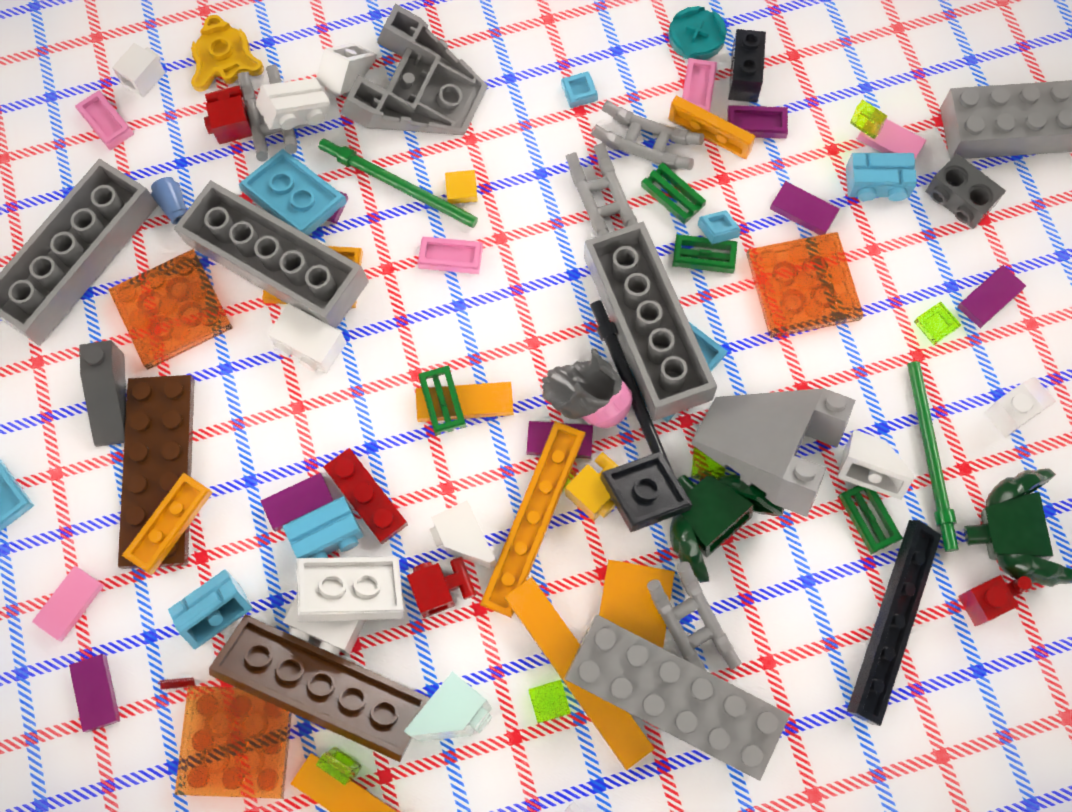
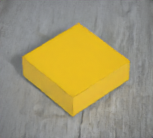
M475 170L445 173L447 202L451 204L478 202Z

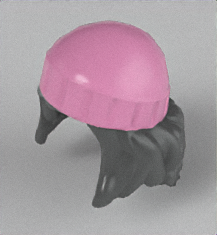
M591 349L592 358L590 361H576L573 365L556 366L554 369L548 370L547 377L542 378L544 383L542 385V397L550 402L564 417L569 419L583 418L593 426L610 428L619 424L629 413L633 400L631 390L622 381L612 365L602 359L596 349Z

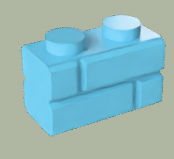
M851 153L846 164L848 197H858L860 201H871L876 197H888L890 201H902L909 198L917 184L914 153Z
M344 496L283 525L296 558H328V554L338 549L341 552L353 549L359 544L358 539L364 537L354 513Z
M224 569L170 607L168 612L176 630L196 650L252 610L253 607L239 583L227 569Z

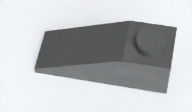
M112 340L80 344V377L94 446L100 447L124 443L126 420L124 353Z

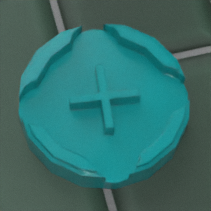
M693 6L677 12L673 17L669 27L668 38L670 46L683 58L708 60L717 55L723 48L727 30L724 20L717 12L705 10V7Z

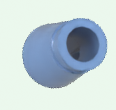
M163 177L151 185V195L170 219L171 223L177 224L187 211L180 184L175 182L172 177Z

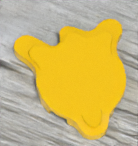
M210 15L205 19L204 26L200 30L201 36L196 43L192 42L191 47L192 57L196 63V71L191 80L194 90L198 92L207 90L216 77H222L226 84H233L238 79L237 75L239 73L249 72L251 76H259L263 73V63L251 54L250 44L242 29L232 28L229 23L225 22L218 15Z

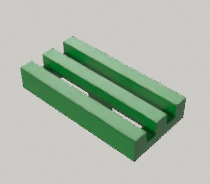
M663 162L656 171L653 170L648 178L645 177L641 181V187L684 225L706 204V200ZM656 182L657 184H659L665 191L668 192L669 196H671L675 201H678L681 205H683L688 210V212L686 213L685 211H683L677 204H675L653 183Z
M676 234L672 267L734 274L738 241L727 240L711 244L708 238ZM681 245L730 251V254L712 252L706 249L681 248Z
M449 365L419 373L420 384L435 436L441 435V432L445 431L452 432L455 428H466ZM444 374L457 416V420L451 421L439 376ZM433 378L445 421L443 424L438 423L426 379Z
M857 485L838 496L871 555L903 539L876 491ZM865 491L871 504L873 505L875 511L881 519L884 527L890 535L889 538L886 539L884 533L882 532L880 526L876 521L875 516L869 509L866 501L864 500L860 492ZM851 496L854 497L857 505L859 506L861 512L863 513L866 521L868 522L871 530L873 531L879 543H876L875 539L873 538L861 514L855 506Z

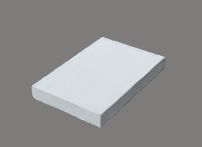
M399 557L297 558L298 622L403 619L404 606Z

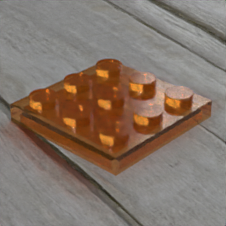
M838 232L747 250L746 256L770 338L860 321L863 318L864 314Z
M194 249L108 289L141 362L147 370L233 329Z
M188 686L175 795L284 799L292 713L236 687Z

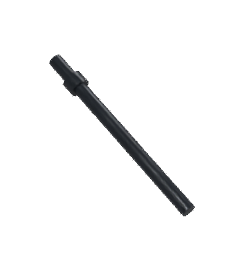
M602 300L595 301L590 304V307L599 326L596 330L601 341H605L622 381L632 392L633 400L631 405L652 454L661 451L672 469L617 339L619 333L613 321L610 322Z

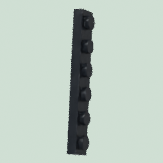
M920 520L908 521L847 708V712L871 725H882L942 535Z

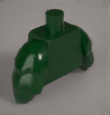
M1050 468L1027 469L1014 477H1007L1001 480L988 494L986 507L980 513L982 524L964 526L967 546L986 544L989 559L997 560L999 567L1014 579L1026 576L1031 579L1032 583L1054 587L1058 584H1072V569L1048 561L1054 555L1040 492L1032 493L1048 483L1056 474Z
M686 475L678 478V481L692 502V507L690 511L672 518L670 524L671 546L673 551L678 554L680 562L686 561L690 563L693 573L700 583L709 582L702 554L706 558L709 557L753 517V512L770 516H782L784 513V508L774 505L766 499L764 491L753 483L748 486L741 481L740 475H723L717 479L708 475L697 485Z

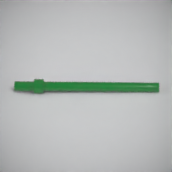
M322 138L319 142L318 149L337 158V162L346 167L353 166L471 228L476 226L478 217L358 156L355 150L347 146L340 147L325 138Z
M919 361L908 363L907 367L937 510L934 512L935 523L937 527H940L945 552H954L959 550L954 525L957 524L955 511L950 509L921 364Z

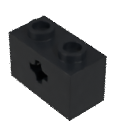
M736 29L731 53L728 100L758 101L763 84L766 31Z

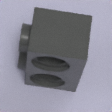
M956 153L933 177L925 192L931 196L934 202L943 205L951 211L960 222L974 229L997 205L1006 190Z

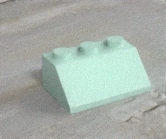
M452 671L404 732L421 742L471 736L474 731L480 734L493 718L489 713L492 707L487 699Z

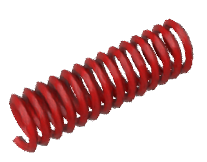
M193 677L160 680L158 684H160L161 690L187 688V686L194 687L195 680Z

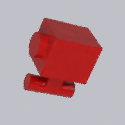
M240 85L205 94L208 116L204 117L205 127L209 135L214 134L219 145L252 136Z
M462 557L450 561L453 574L444 577L439 563L432 565V562L417 565L413 568V573L407 575L423 618L454 607L455 603L450 593L451 591L460 588L464 600L476 596Z
M999 575L964 592L958 598L976 627L1019 607L1014 596L1030 589L1032 581L1030 578L1022 576L1006 584L1002 576Z

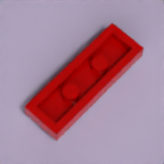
M350 448L323 466L382 545L408 526L407 521Z

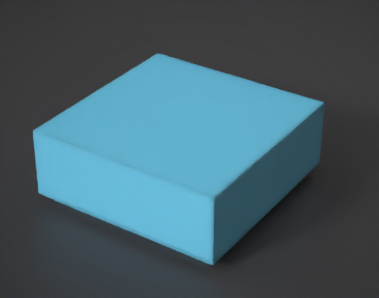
M589 71L561 79V86L570 108L598 101V93Z
M727 210L699 217L698 226L711 244L735 239L740 236L741 229Z

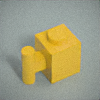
M604 452L600 453L594 461L603 469L600 473L587 464L565 487V496L593 522L600 515L605 518L615 508V504L600 477L603 471L615 468L618 465Z

